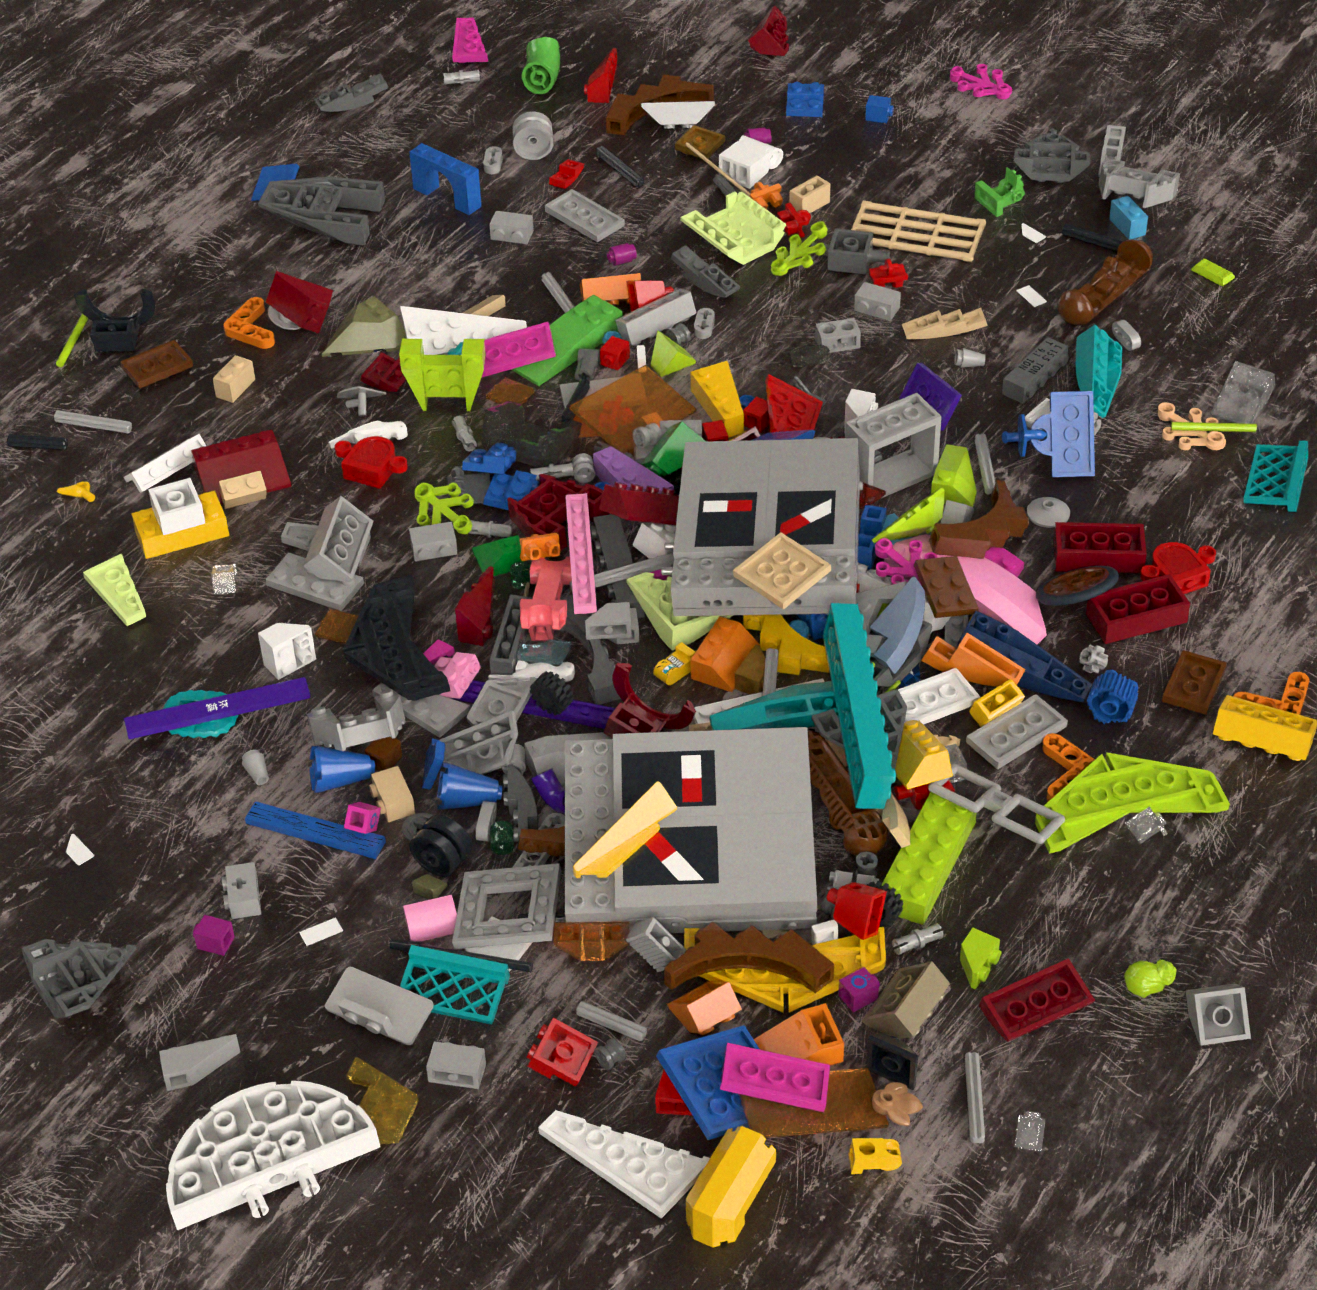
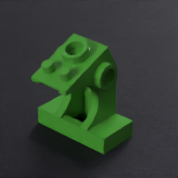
M1007 167L1005 179H1002L996 188H990L982 180L978 181L975 184V199L996 217L1003 215V207L1020 201L1025 195L1023 190L1024 183L1021 180L1022 176L1020 174L1016 175L1014 169L1010 170Z

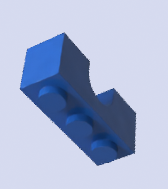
M865 505L861 516L858 534V563L868 566L867 570L872 569L876 558V543L872 539L882 532L887 508Z

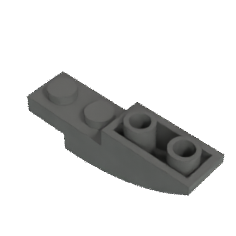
M378 74L351 88L347 84L340 85L327 93L321 94L314 100L321 111L350 110L374 102L373 95L387 89L388 85L382 75Z
M684 246L672 253L671 259L684 270L683 276L705 292L726 298L740 289V286L714 263L708 265L689 247Z
M509 764L508 774H503L504 789L508 788V792H503L504 806H509V816H513L514 824L518 823V827H514V842H519L521 829L538 830L537 810L533 793L526 779L517 768Z

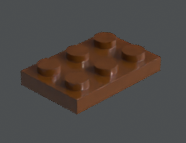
M175 340L120 361L122 369L139 389L193 367L192 359Z
M957 556L915 561L914 568L925 590L926 598L935 618L971 615L978 611L979 607Z
M1183 650L1164 691L1162 702L1207 715L1225 673L1227 662Z

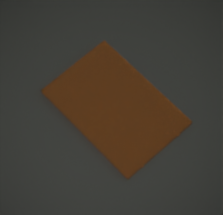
M646 365L569 407L575 415L609 445L623 454L636 447L633 440L634 429L645 427L651 423H656L660 428V421L683 420L697 411L693 405Z

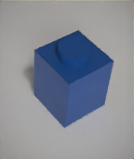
M870 95L866 104V121L887 123L889 116L892 117L894 106L891 105V98Z

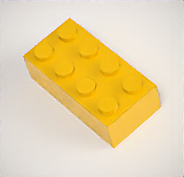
M215 490L198 495L203 508L205 524L175 533L163 535L152 508L131 513L135 532L145 558H152L229 536L226 516Z

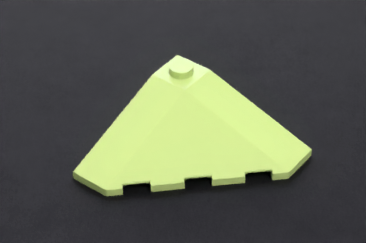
M645 572L627 579L628 586L639 601L656 632L671 650H675V647L681 642L688 645L708 633L719 616L727 619L733 616H674L671 597L672 577L668 576L667 580L664 581L655 579L653 573Z

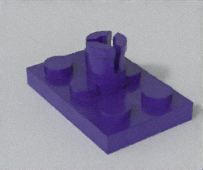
M917 363L900 399L918 393L941 415V430L944 431L962 394L923 363Z

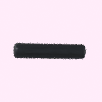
M582 379L578 383L561 416L563 423H572L590 389V382L588 380Z
M9 434L7 444L11 447L66 450L68 440L62 437Z

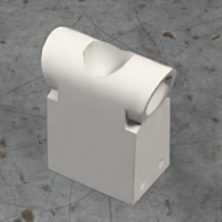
M742 135L739 141L719 155V168L739 185L750 189L768 173L769 169H774L781 163L783 151Z

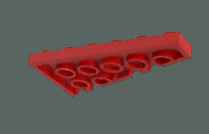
M768 374L765 382L770 433L814 430L823 402Z

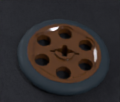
M1088 566L1070 570L1044 582L1038 588L1036 598L1042 604L1052 606L1086 601L1111 589L1117 583L1119 575L1114 568L1109 566Z

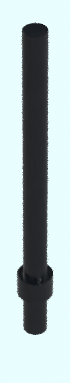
M391 939L390 949L406 951L407 953H409L411 945L508 964V969L530 973L533 970L532 962L425 945L421 941L416 940L407 942Z

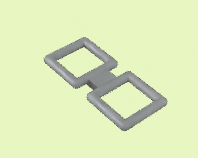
M957 764L951 765L953 776L956 774L987 789L975 802L942 787L951 777L931 782L928 786L930 792L973 813L979 812L983 807L995 812L992 816L994 823L1037 844H1043L1065 822L1063 815L1022 795L1015 794L1011 797L1001 792L999 784ZM1017 805H1020L1051 820V822L1040 833H1037L1006 818V816Z

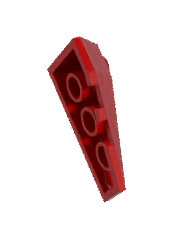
M613 48L590 75L588 84H585L584 95H587L588 102L609 103L617 67V48Z

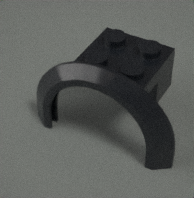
M87 289L74 294L79 310L88 319L93 321L90 336L95 352L135 351L140 325L149 321L155 312V300L152 292L147 289H141L142 309L134 315L125 317L112 316L100 311L91 302Z

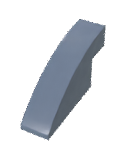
M914 576L870 626L875 635H881L886 640L874 656L881 665L888 667L893 674H896L910 654L923 622L925 590Z

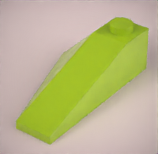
M946 444L932 480L931 494L943 487L945 490L944 504L949 500L970 507L974 506L977 490L967 447Z
M943 487L912 506L875 536L872 541L877 543L882 538L896 540L918 536L924 531L927 534L932 532L935 523L943 517L945 493Z

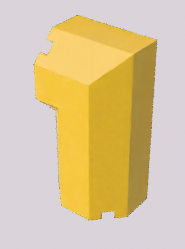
M743 1126L737 1127L733 1132L732 1128L727 1129L686 1197V1221L688 1226H690L694 1240L710 1247L720 1246V1242L727 1241V1243H731L737 1239L745 1225L746 1212L776 1163V1149L772 1145L768 1148L764 1144L766 1138L762 1134Z

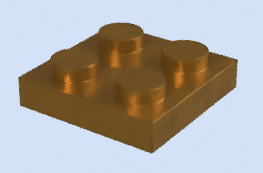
M693 125L675 143V150L699 157L685 145L688 142L708 159L725 142V135Z

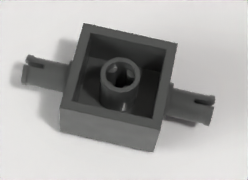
M835 228L831 243L824 244L827 250L823 256H828V270L866 275L871 261L884 263L885 259L890 257V251L873 250L872 232Z

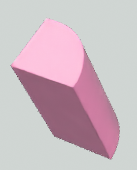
M452 895L403 906L410 940L426 941L454 934L457 913Z

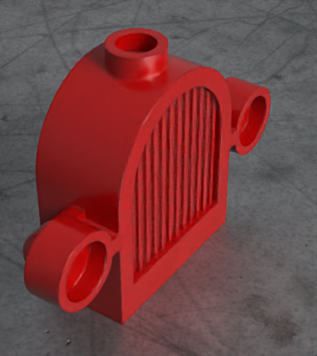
M380 436L367 437L358 441L354 447H351V443L348 441H339L335 444L336 456L344 458L341 462L343 479L381 489L393 472L401 474L408 469L407 459L403 456H395L394 444L387 438Z
M1168 542L1160 544L1153 552L1152 565L1142 567L1140 578L1142 581L1171 574L1184 594L1204 588L1209 584L1211 569L1206 564H1211L1215 561L1216 550L1211 546H1202L1199 548L1198 553H1196L1191 547L1182 543Z

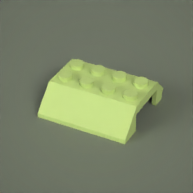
M742 191L738 195L736 192L726 195V208L711 216L704 217L695 210L681 217V221L725 255L743 265L773 251L784 235L783 229L786 226L783 221Z

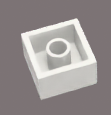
M191 478L148 489L152 509L163 535L205 524L202 504Z

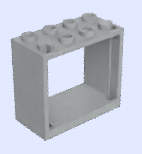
M918 393L845 422V438H858L860 481H863V490H860V498L866 504L933 477L939 461L941 415ZM911 435V448L874 464L875 450Z

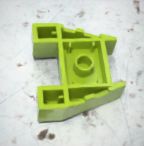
M402 338L399 353L401 371L422 410L426 411L428 397H466L467 411H470L484 371L486 356L484 339H464L461 355H424L423 339Z

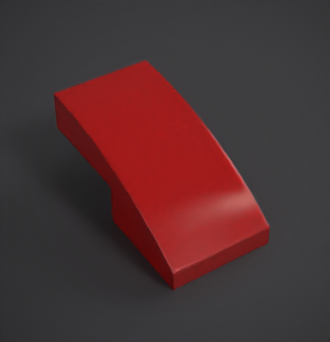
M567 159L559 165V172L549 177V184L566 189L580 175L584 164Z

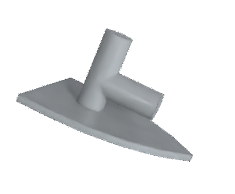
M357 386L337 393V398H356L347 400L346 407H358V416H367L366 398L386 395V392Z

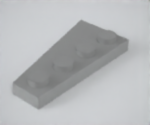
M287 522L281 535L282 543L309 551L318 526ZM370 533L368 535L365 547L363 549L360 561L358 563V567H360L361 561L363 559L368 543L370 541Z
M380 683L372 690L373 697L380 696L379 693L392 689ZM400 695L404 716L439 738L462 720L471 709L468 704L442 695H434L417 701L407 700Z

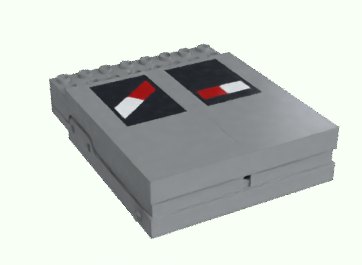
M858 438L685 442L674 542H665L664 544L665 550H673L674 562L673 567H662L661 569L662 575H672L671 597L673 615L828 614L831 603L856 604L860 490H863V481H860ZM780 532L831 564V571L784 610L735 578L733 570Z
M807 727L613 734V739L565 741V917L568 932L617 930L618 935H629L636 922L638 923L652 916L669 933H684V928L700 929L712 922L724 931H745L752 925L757 930L808 929L816 925L817 891ZM659 781L677 806L675 812L658 822L660 830L607 878H598L596 875H581L580 878H576L573 873L574 864Z

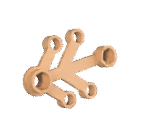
M1161 403L1158 406L1157 414L1160 420L1189 422L1174 413L1175 406L1173 404ZM1198 408L1190 409L1189 419L1192 422L1202 423V411ZM1210 417L1206 419V423H1218V420ZM1165 427L1162 432V438L1168 441L1173 440L1175 436L1200 437H1181L1178 445L1181 450H1189L1191 446H1207L1211 450H1220L1226 445L1224 435L1218 431H1209L1207 433L1206 431L1171 430V427Z

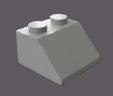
M1228 984L1186 990L1188 1014L1199 1045L1251 1039L1245 987L1238 984Z

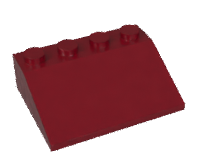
M272 429L191 450L194 469L203 492L215 490L221 505L223 501L219 491V481L261 471L267 490L266 493L291 487L285 463Z

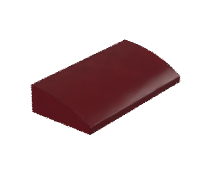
M1068 958L982 997L979 1007L995 1030L1009 1042L1094 1003L1095 999Z

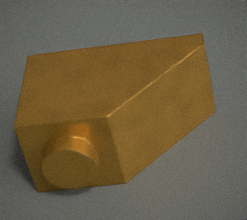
M755 644L735 672V689L749 695L763 692L766 658L759 645Z

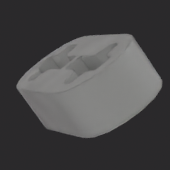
M494 146L486 149L483 161L485 173L496 174L500 171L503 160L501 148Z
M702 308L698 310L694 323L695 337L707 339L712 335L715 323V314L712 309Z
M1120 320L1112 324L1114 336L1128 351L1140 348L1141 338L1126 320Z
M483 801L476 826V840L490 841L496 819V802Z

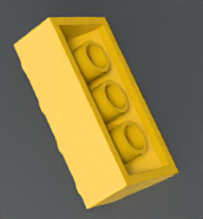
M1227 695L1219 708L1213 735H1217L1219 739L1224 741L1235 740L1241 742L1246 747H1260L1267 753H1281L1287 755L1292 760L1300 761L1301 759L1306 760L1317 729V720Z
M920 720L906 721L903 727L895 768L896 777L906 789H911L952 777L948 750Z

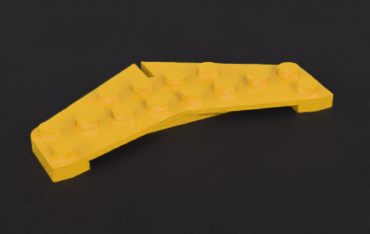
M879 927L877 935L865 940L853 935L812 945L834 963V980L817 993L784 975L758 969H723L702 974L700 977L709 981L729 982L734 992L783 1013V994H788L790 1013L838 991L840 979L863 967L870 974L882 971L886 964L884 927ZM684 928V948L686 950L689 947L695 946V934L699 928Z

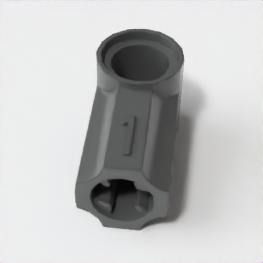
M579 348L578 365L575 372L576 380L579 382L582 379L585 381L593 380L595 369L599 368L600 350Z

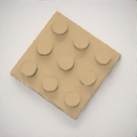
M780 532L733 570L735 578L784 610L831 571V564Z

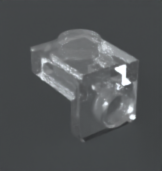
M1025 1111L1024 1115H1019L1015 1148L1041 1152L1046 1120L1040 1118L1041 1113Z

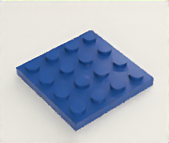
M745 1025L661 1049L656 1055L707 1140L723 1136L727 1129L732 1128L733 1132L740 1126L748 1128L793 1114L797 1106L720 1090L727 1043L759 1049Z

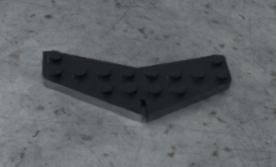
M412 575L381 582L372 587L343 648L345 659L407 700L417 701L449 692L450 686L444 673L438 671L410 640L415 583Z

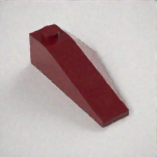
M775 5L750 35L748 42L750 47L759 54L785 56L789 50V44L786 43L788 35L785 34L787 21L786 17Z
M489 566L479 577L478 583L471 585L472 591H466L455 608L458 641L483 647L487 639L492 637L495 589L494 567Z

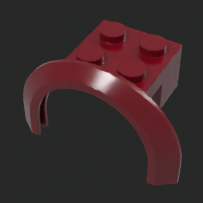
M629 663L616 664L612 675L613 685L624 703L620 702L608 718L604 734L613 739V734L661 732L663 728L683 729L692 722L696 710L691 701L687 700L681 712L676 714H666L654 710L640 700L630 685L629 674L632 665Z

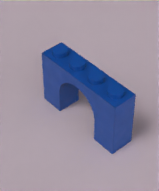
M423 143L409 152L414 190L429 195L440 187L439 171L449 180L453 188L455 209L470 215L481 207L479 170Z

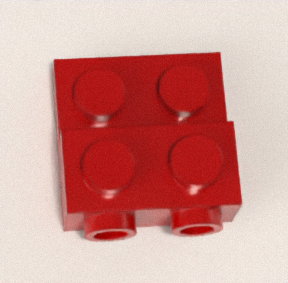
M553 1018L548 1026L542 1025L536 1037L540 1039L538 1046L533 1044L526 1058L530 1059L527 1067L549 1079L552 1075H555L576 1087L598 1042Z

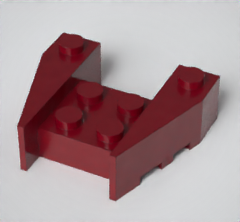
M546 474L539 475L540 486L521 500L516 501L510 497L507 498L510 519L526 537H531L532 534L557 533L559 534L560 551L567 547L565 528L560 525L567 519L566 495L587 493L589 520L592 522L593 517L610 514L599 509L604 490L591 484H585V486L576 485V482L573 480H567V482L558 481L555 476Z

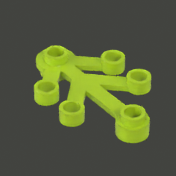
M823 221L816 222L811 226L812 234L803 243L798 234L792 235L789 238L790 255L784 246L776 250L777 259L771 264L773 275H785L790 268L800 265L808 268L813 264L809 254L816 253V255L820 256L826 252L827 249L824 243H818L815 246L809 247L816 239H822L827 235L828 229Z
M421 483L415 488V498L420 502L419 515L416 521L420 527L431 524V519L427 515L430 503L433 505L432 525L441 523V515L443 514L453 522V526L458 533L468 534L472 530L471 520L466 515L458 516L449 507L462 505L464 508H470L474 504V499L468 493L459 496L461 489L456 483L435 488L431 484ZM449 494L452 498L438 499L436 496Z

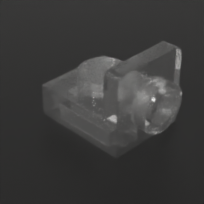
M236 564L213 567L211 576L214 594L235 593Z
M1150 807L1125 823L1140 844L1159 831L1163 836L1168 834L1164 828V825L1167 824L1159 812L1154 814Z

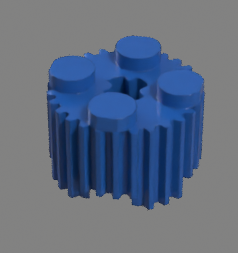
M1106 670L1104 675L1097 676L1087 698V705L1090 706L1089 709L1092 710L1094 719H1098V722L1102 721L1103 724L1111 721L1114 723L1116 721L1127 722L1132 715L1138 698L1137 692L1139 687L1137 682L1130 678L1126 679V676L1123 677L1122 674L1118 675L1115 670Z

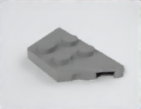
M530 677L529 681H516V678L504 681L487 680L466 717L467 722L471 726H475L509 711L515 712L517 722L532 695L530 694V686L537 678Z

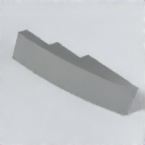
M1107 125L1098 177H1100L1102 162L1106 158L1121 160L1126 127Z

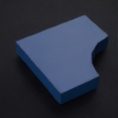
M432 738L426 752L422 784L424 789L430 790L444 761L445 743L440 742V740Z

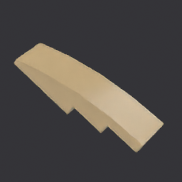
M981 308L963 315L959 309L942 316L938 310L902 324L907 339L946 337L988 326Z
M891 793L890 799L886 801L885 808L876 810L901 848L910 845V828L901 805Z

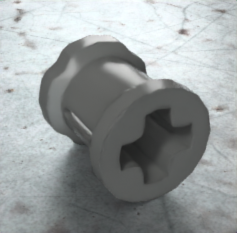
M866 851L857 855L856 865L858 868L855 872L856 878L857 874L874 875L877 878L875 867L877 866L878 859L874 853Z

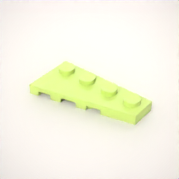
M122 554L83 572L86 581L126 626L146 617L145 609L135 589Z

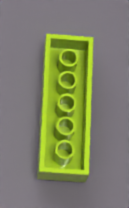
M930 792L910 830V845L900 849L882 883V886L885 883L889 884L888 888L890 890L894 887L896 889L895 895H901L899 900L903 901V911L899 915L900 918L921 925L925 924L976 823L977 813H973Z

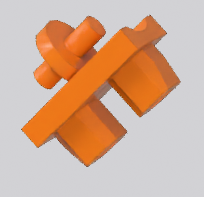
M757 182L754 184V189L751 190L750 198L766 210L768 202L776 208L782 205L783 198L780 194L782 187L779 183L769 187L761 182Z
M557 533L532 534L531 537L520 538V559L522 561L560 555L559 534Z

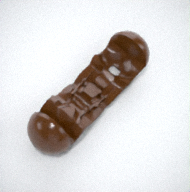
M1138 239L1123 241L1118 247L1116 257L1108 256L1104 260L1103 267L1094 275L1091 283L1084 284L1079 290L1075 288L1073 290H1066L1060 295L1057 303L1060 317L1072 325H1086L1150 270L1153 262V254L1150 247Z
M807 730L810 782L820 790L821 799L830 814L829 822L834 829L843 830V846L849 854L857 857L858 854L866 851L874 854L878 853L887 841V826L876 809L855 807L848 770L825 738L821 737L820 733Z

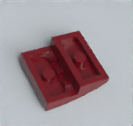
M381 352L361 375L360 381L378 389L397 392L406 381L401 371L400 357L395 360Z

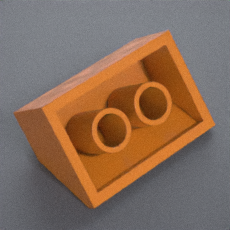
M640 273L582 279L580 282L582 302L594 294L613 306L619 305L620 301H627V304H630L626 281L641 280Z
M719 616L691 658V679L733 692L735 689V672L755 644L759 646L760 644L740 622Z

